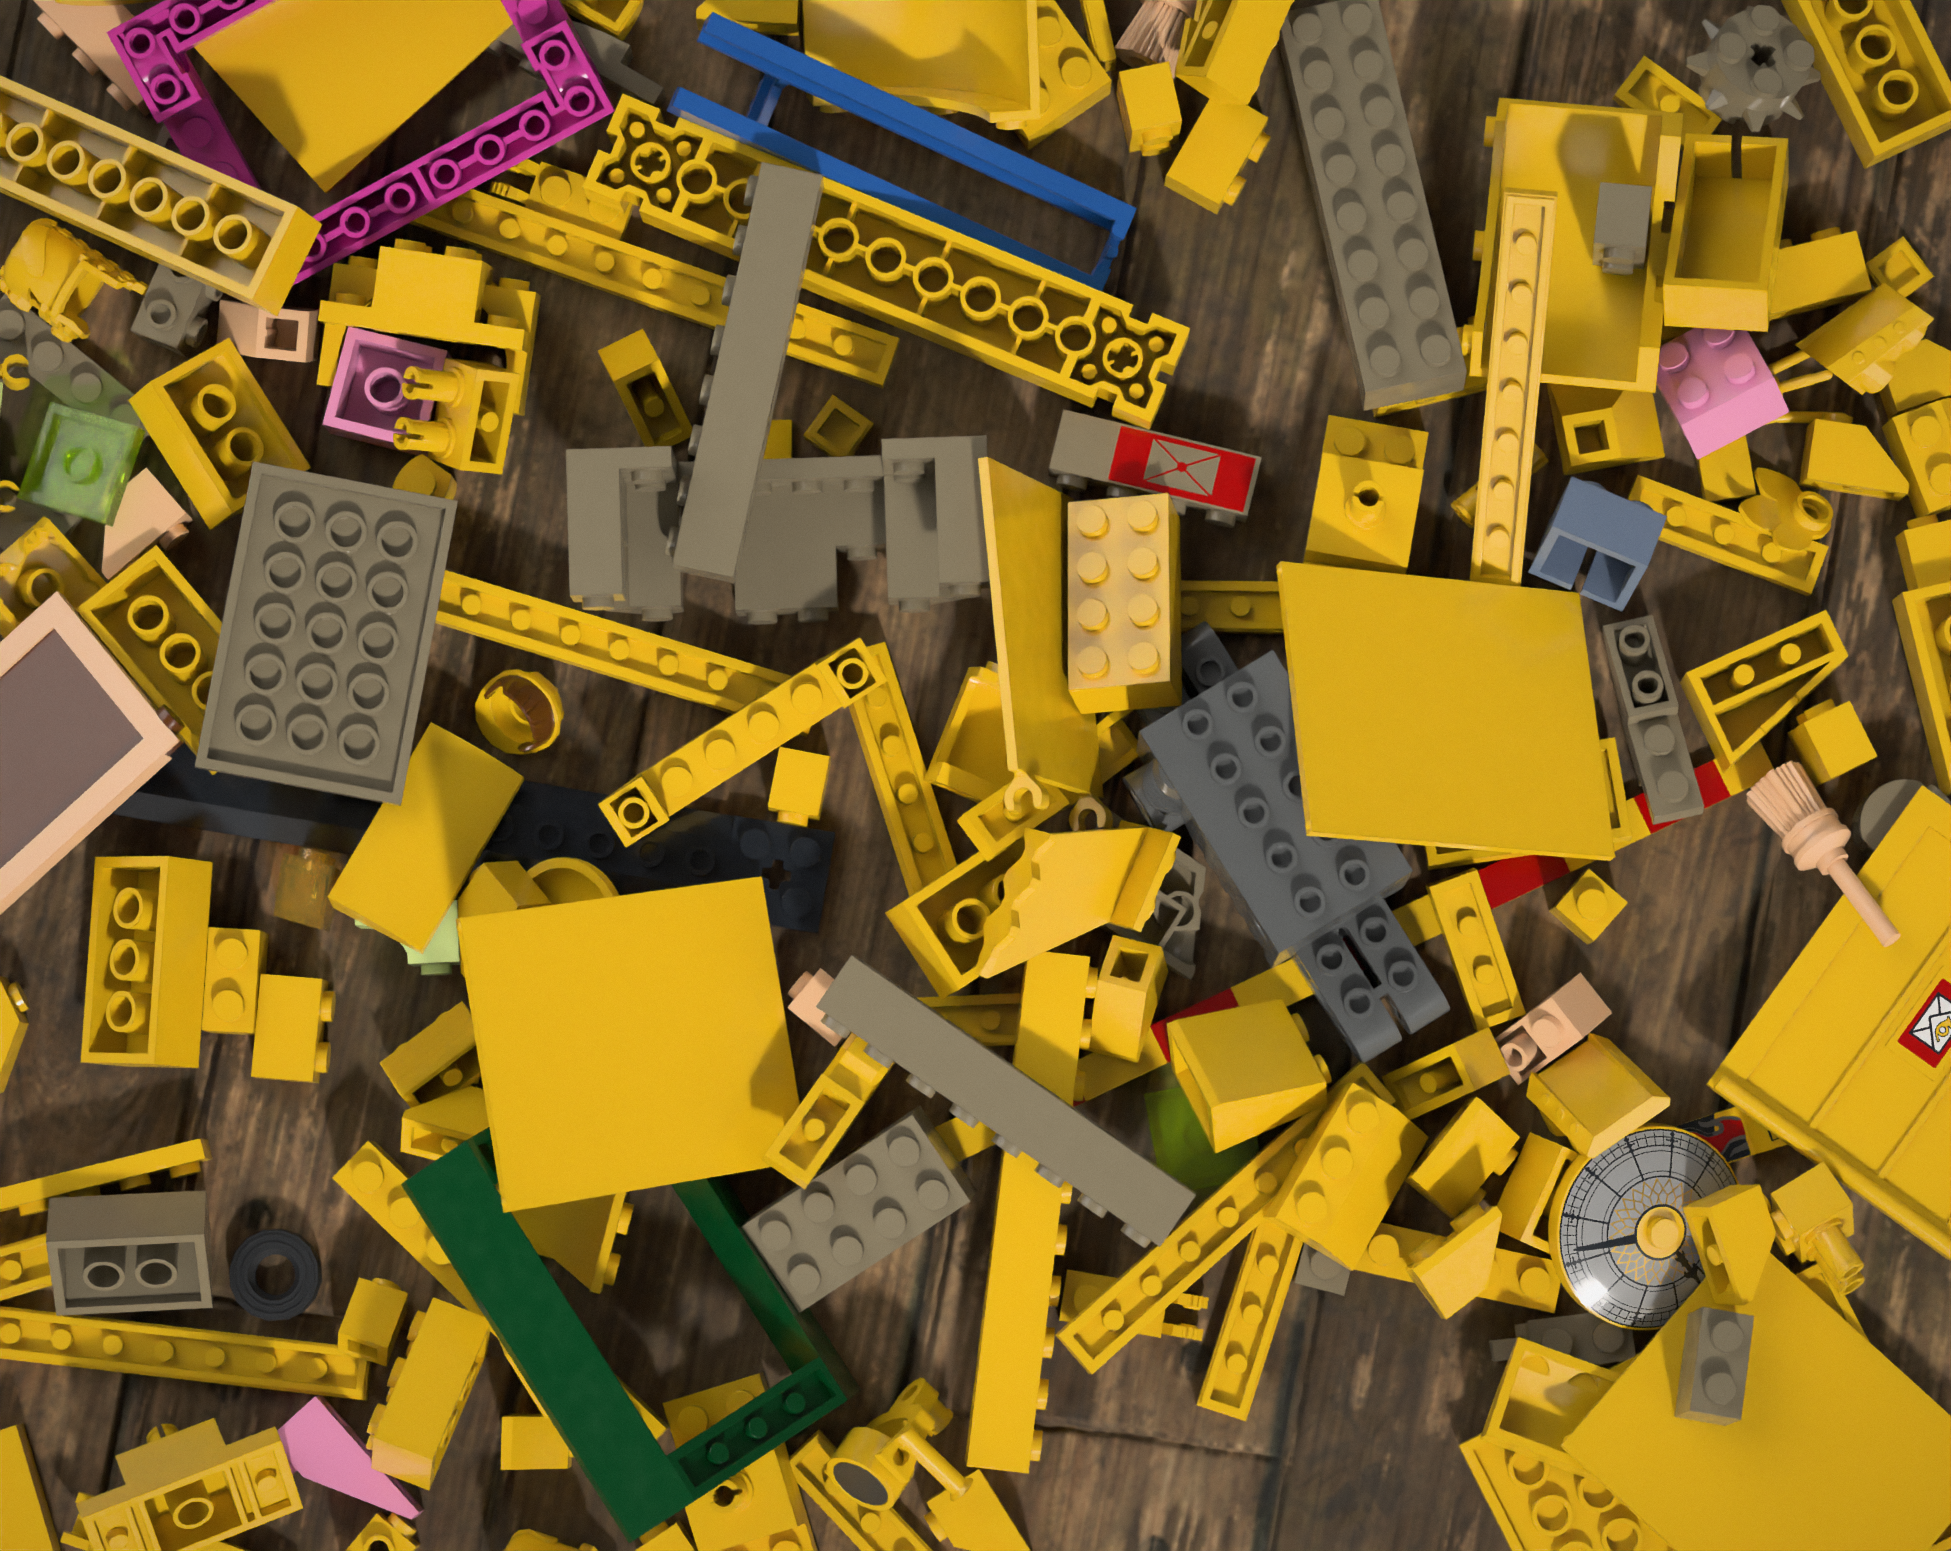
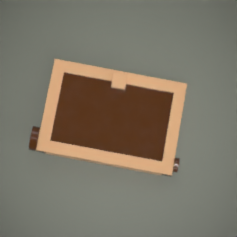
M58 591L50 596L0 642V915L172 759L170 755L184 743L177 735L185 728L181 719L165 704L158 710L154 707L65 596Z

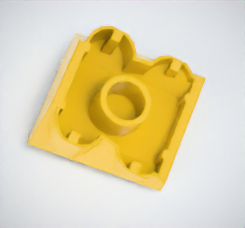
M1882 283L1797 343L1796 346L1861 395L1865 392L1873 394L1879 392L1887 385L1895 372L1894 361L1903 352L1910 351L1917 346L1924 337L1927 326L1934 318L1894 289Z
M45 516L0 554V634L4 638L56 591L63 594L76 610V608L107 585L69 540Z
M1591 1032L1588 1033L1586 1042L1541 1073L1535 1074L1530 1072L1526 1097L1538 1107L1549 1131L1555 1136H1567L1576 1152L1580 1155H1586L1591 1159H1594L1670 1106V1097L1608 1038Z

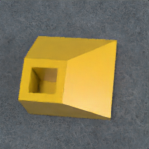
M1546 383L1564 475L1665 457L1653 393Z
M1479 1204L1470 1206L1449 1223L1455 1230L1442 1241L1438 1236H1432L1408 1254L1413 1263L1404 1270L1441 1319L1447 1320L1488 1288L1502 1219V1213L1497 1206H1489L1484 1209Z

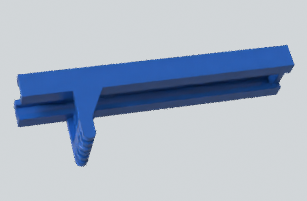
M714 12L705 19L696 41L764 72V78L759 82L756 89L757 94L752 99L745 116L682 87L675 89L667 112L806 170L821 174L823 177L1101 292L1103 291L1111 269H1109L1111 262L1118 255L1119 243L1124 240L1137 208ZM790 84L1109 231V237L1092 274L1089 275L767 127L782 90Z

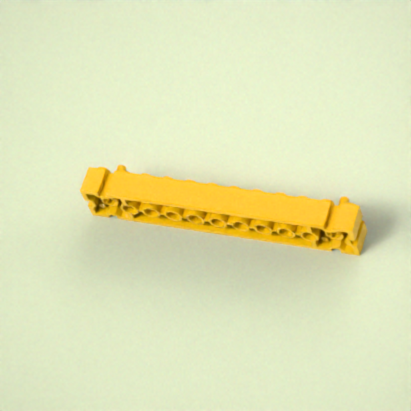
M622 93L606 130L610 142L614 146L610 154L598 149L582 186L587 199L625 214L629 203L639 206V212L644 223L740 262V256L733 255V246L738 226H748L752 207L744 205V197L749 176H759L762 162L807 172L811 171L681 117L678 118L674 128L664 125L659 108ZM823 177L824 188L801 288L1093 408L1097 397L1114 403L1112 417L1150 430L1167 386L1157 381L1161 371L1173 376L1189 337V327L1155 313H1152L1148 324L1131 318L1133 304Z

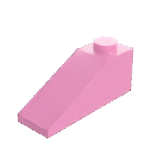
M323 1395L315 1396L277 1430L292 1475L298 1471L304 1478L409 1519L417 1517L424 1511L397 1478L371 1469L372 1450L366 1449L364 1441Z

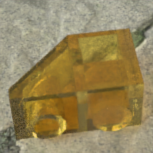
M300 847L298 856L284 852L280 866L273 916L329 933L336 909L333 908L327 896L342 873L341 870L334 867L336 859L331 858L330 855Z

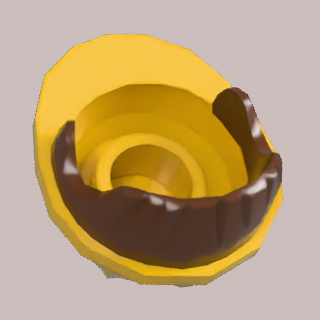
M519 669L505 670L492 678L481 690L475 703L476 721L482 734L493 746L510 754L536 753L549 747L560 734V724L565 714L557 687L539 672H527Z

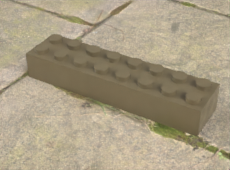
M1339 0L1290 10L1281 27L1278 45L1363 411L1464 390L1467 370L1379 0Z

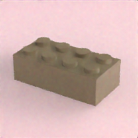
M919 1105L817 1172L806 1189L797 1185L753 1214L743 1224L742 1228L800 1313L970 1202L977 1190Z

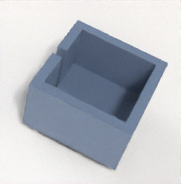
M1571 477L1546 525L1528 573L1571 590L1587 548L1595 549L1597 551L1580 594L1622 612L1649 565L1667 516L1654 511L1646 503L1630 501L1608 492L1596 482L1582 481Z

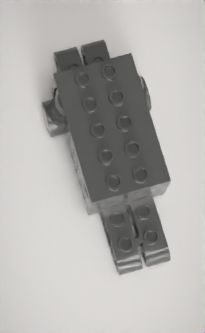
M1203 621L1181 635L1182 681L1184 680L1194 698L1190 699L1182 686L1181 706L1135 709L1146 726L1139 731L1136 753L1144 765L1122 778L1123 783L1149 827L1171 832L1185 824L1194 843L1198 845L1204 854L1206 862L1219 878L1221 886L1229 894L1238 913L1244 918L1255 940H1258L1263 948L1264 956L1270 966L1274 968L1291 957L1346 1046L1350 1048L1357 1060L1364 1064L1402 1040L1396 1024L1381 1002L1383 998L1388 1003L1392 1014L1396 1016L1400 1024L1410 1035L1450 1011V1006L1443 992L1384 900L1404 887L1413 870L1396 843L1306 836L1289 675L1273 650L1238 670L1213 629L1206 621ZM1344 937L1347 938L1348 944L1352 946L1353 950L1357 954L1358 960L1362 962L1365 969L1374 981L1376 987L1375 989H1373L1368 979L1364 975L1363 971L1361 970L1356 960L1352 956L1351 952L1342 940Z

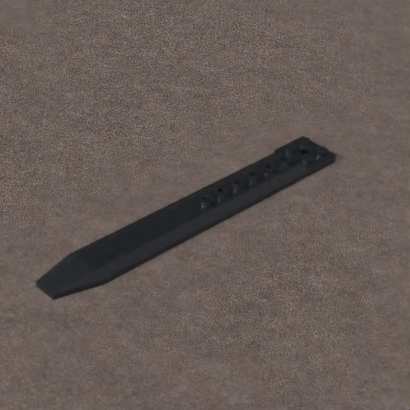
M184 742L170 755L172 759L112 814L352 855L383 803L220 772L212 775L208 770L195 768L197 756ZM524 780L469 874L471 875L477 867L487 862L518 861L527 872L534 865L547 859L561 857L578 858L600 869L613 883L621 896L760 877L764 868H771L774 861L779 860L783 861L784 870L791 872L790 881H781L779 889L769 888V879L762 877L770 926L819 934L836 833L684 807L671 815L669 821L626 848L598 803L609 796L608 794Z

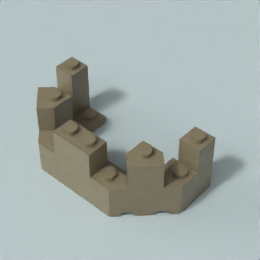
M987 435L881 439L882 455L763 459L735 584V610L737 616H747L748 624H773L778 622L777 615L798 614V622L817 623L828 621V613H839L837 553L847 552L848 560L855 561L877 559V551L887 552L889 605L899 606V612L902 613L928 612L932 604L980 597L981 589L990 588L978 458L987 457ZM671 446L566 449L570 597L573 602H582L583 610H606L610 612L642 614V621L650 622L673 620L674 613L684 612L683 572L674 570L672 565L673 557L665 555L670 528L672 525L681 526L685 508L684 506L677 505L680 482L683 475L692 476L695 461L677 462Z

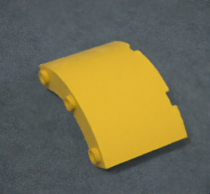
M801 0L804 54L915 106L928 107V112L934 115L954 114L961 111L979 116L989 123H996V128L1003 130L1025 128L1027 126L1026 120L1041 119L1037 0ZM806 92V98L813 106H820L821 112H847Z
M1499 98L1496 117L1486 116L1484 147H1493L1486 227L1485 231L1475 230L1473 261L1482 262L1474 325H1464L1461 349L1463 356H1471L1469 376L1488 378L1505 187L1558 192L1540 383L1656 392L1664 312L1663 281L1674 208L1664 207V201L1675 202L1684 113ZM1600 182L1652 187L1644 270L1633 269V274L1612 275L1603 272L1602 266L1593 265V246Z

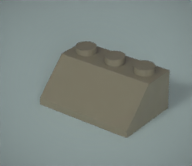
M206 1190L49 1198L46 1246L57 1316L213 1308L211 1228Z

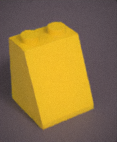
M1282 999L1177 1019L1167 1023L1172 1071L1215 1154L1328 1105L1327 1084L1332 1082L1329 1069L1320 1054L1312 1056L1305 1043L1309 1041V1035L1302 1018L1298 1013L1290 1015Z

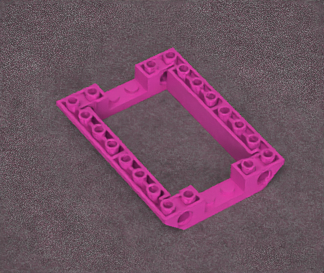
M164 0L106 32L156 123L164 122L182 156L262 190L186 51L279 0ZM501 0L524 42L521 46L535 72L538 71L549 89L312 216L322 226L293 285L615 112L599 72L560 0Z

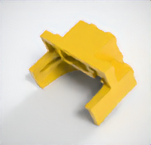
M395 239L394 248L380 246L378 260L349 256L347 265L334 263L329 300L320 301L318 321L325 323L317 385L332 388L348 326L476 346L477 344L505 349L506 369L520 374L513 415L524 416L541 295L537 292L529 291L530 282L499 278V285L495 284L492 281L494 268L482 261V254L476 253V250L446 246L445 255L433 254L432 247L426 246V243ZM482 308L488 313L487 324L480 323Z

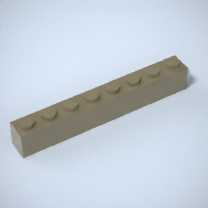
M762 162L759 176H749L744 197V205L752 207L748 226H738L733 246V255L740 256L736 276L727 275L722 295V305L729 306L725 326L716 325L711 344L710 355L718 356L714 376L705 374L700 393L699 405L707 406L703 426L694 424L689 442L688 455L696 456L692 476H682L677 496V505L685 507L681 526H671L665 555L673 557L672 565L675 571L736 584L824 188L823 175Z
M856 955L850 956L816 1005L818 1009L825 1013L821 1022L845 1039L850 1032L856 1034L868 1043L863 1051L888 1069L893 1062L899 1064L911 1073L906 1079L910 1085L929 1098H932L936 1091L953 1102L949 1112L972 1128H975L979 1121L996 1132L991 1140L1015 1158L1022 1151L1039 1162L1034 1170L1058 1188L1062 1186L1064 1181L1071 1184L1082 1192L1077 1199L1078 1202L1101 1218L1109 1211L1124 1221L1125 1224L1120 1231L1144 1248L1148 1246L1150 1241L1160 1247L1196 1196L1195 1191Z

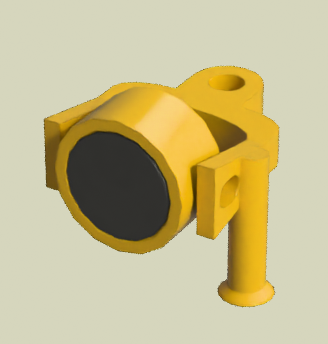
M919 1378L909 1384L888 1412L873 1419L866 1427H854L851 1429L828 1461L824 1472L840 1492L857 1504L876 1511L890 1509L913 1477L916 1461L950 1492L951 1501L961 1498L971 1487L973 1479L964 1478L925 1440L927 1435L933 1436V1434L937 1435L949 1424L954 1413L938 1400V1391L924 1378Z

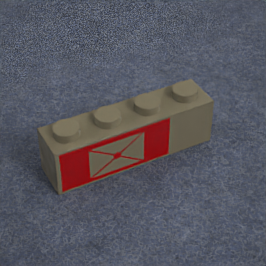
M1063 409L1048 476L1057 478L1056 485L1073 491L1085 492L1087 485L1107 490V498L1169 493L1179 516H1184L1186 509L1205 513L1204 520L1208 523L1233 528L1235 521L1246 522L1262 457Z

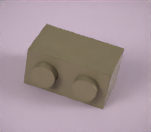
M1600 182L1593 246V265L1602 266L1603 272L1612 275L1633 274V269L1644 270L1652 194L1651 186Z
M1702 1307L1688 1314L1675 1417L1723 1426L1741 1420L1754 1316Z

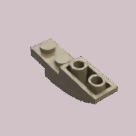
M572 21L599 72L604 86L618 93L615 98L618 103L623 93L656 108H662L667 99L664 87L628 67L634 57L629 44L605 32ZM514 24L486 49L487 52L497 57H501L503 52L508 53L520 60L518 67L523 72L536 80L545 81L538 71L535 72L521 46L524 42Z
M1653 615L1604 625L1602 629L1622 725L1638 786L1643 788L1652 824L1655 825L1703 814V800L1678 717L1679 705Z

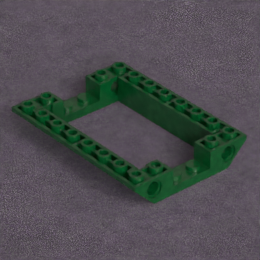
M490 1127L467 1139L401 1184L628 1543H631L861 1391V1388L809 1307L800 1313L798 1312L743 1230L742 1226L750 1218V1215L724 1175L671 1185L792 1374L668 1455H665L511 1212L503 1213L501 1196L497 1191L499 1183Z

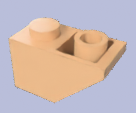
M222 299L219 306L217 344L230 338L240 355L305 363L318 360L321 322L318 321L319 309L282 306L278 316H275L243 301Z
M147 468L142 470L107 501L102 573L109 581H112L155 545L159 549L163 547L165 551H168L178 545L189 533L186 526L193 519Z
M1580 972L1494 1039L1510 1070L1511 1077L1519 1085L1530 1077V1072L1536 1073L1576 1044L1611 1015L1612 1012Z

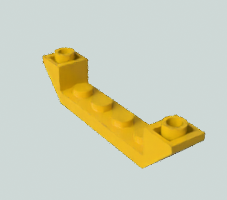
M858 637L813 662L645 769L598 803V805L627 848L669 821V817L840 707L843 706L845 709L888 680L862 639Z

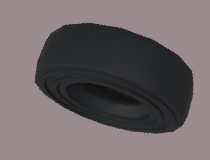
M285 1229L262 1230L246 1238L235 1251L229 1267L230 1288L237 1303L250 1315L267 1321L288 1320L304 1312L316 1299L322 1283L321 1261L314 1246L300 1234ZM279 1254L286 1257L292 1262L295 1269L293 1285L287 1292L281 1295L266 1293L259 1287L256 1280V1270L259 1263L270 1255Z

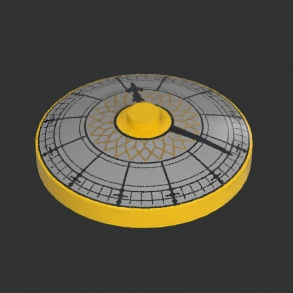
M1644 1123L1594 1159L1579 1154L1566 1170L1557 1187L1548 1222V1241L1552 1263L1558 1278L1568 1294L1586 1311L1610 1324L1631 1330L1661 1329L1706 1277L1682 1207L1729 1185H1739L1737 1177L1726 1159L1715 1147L1701 1137L1678 1127L1662 1123Z

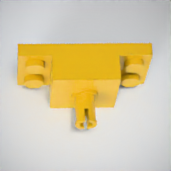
M1328 415L1303 564L1406 574L1424 473L1423 464L1429 432Z
M764 1373L754 1374L662 1403L676 1449L768 1390ZM785 1442L685 1507L698 1551H818L799 1487L792 1471Z
M215 1418L180 1431L175 1425L161 1424L165 1433V1437L162 1438L157 1427H154L146 1437L147 1444L115 1456L125 1485L76 1504L93 1551H196L303 1509L276 1427L274 1426L225 1445Z

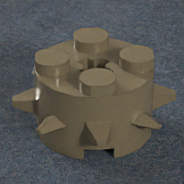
M1765 5L1748 6L1746 10L1728 18L1723 26L1709 19H1705L1702 22L1711 39V43L1705 52L1687 57L1686 67L1699 74L1701 85L1698 90L1708 110H1711L1724 121L1734 124L1736 120L1744 121L1750 131L1759 133L1762 126L1779 119L1783 112L1798 120L1804 117L1795 96L1802 86L1818 82L1821 76L1820 71L1811 67L1815 61L1814 48L1807 42L1797 26L1781 16L1772 6Z

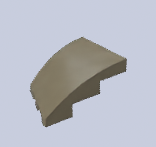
M1111 811L1113 816L1111 828H1118L1121 820H1125ZM1097 824L1096 827L1094 828V830L1101 829V828H1098V824ZM1176 848L1175 862L1170 871L1165 874L1155 898V909L1151 917L1145 922L1142 931L1138 932L1110 923L1099 927L1111 935L1161 946L1167 968L1191 980L1196 966L1193 963L1195 934L1200 929L1201 910L1199 908V899L1204 892L1206 867Z

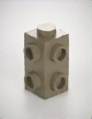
M158 264L130 330L144 341L188 358L192 347L198 348L206 335L208 320L205 317L212 301H218L223 292Z

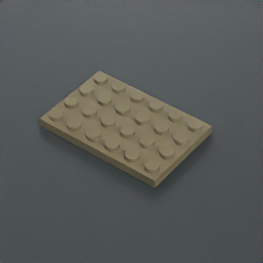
M253 461L195 768L401 806L458 501Z

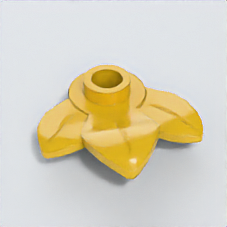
M1757 467L1754 471V476L1760 495L1748 498L1738 506L1743 519L1752 528L1760 532L1772 533L1775 546L1787 552L1797 553L1808 549L1812 540L1823 538L1831 528L1833 509L1830 503L1816 492H1802L1792 478L1782 473Z

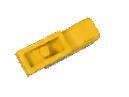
M851 1032L825 1072L820 1075L762 1159V1161L803 1189L807 1188L825 1160L829 1159L896 1063L893 1062L888 1069L863 1051L868 1043L853 1032Z

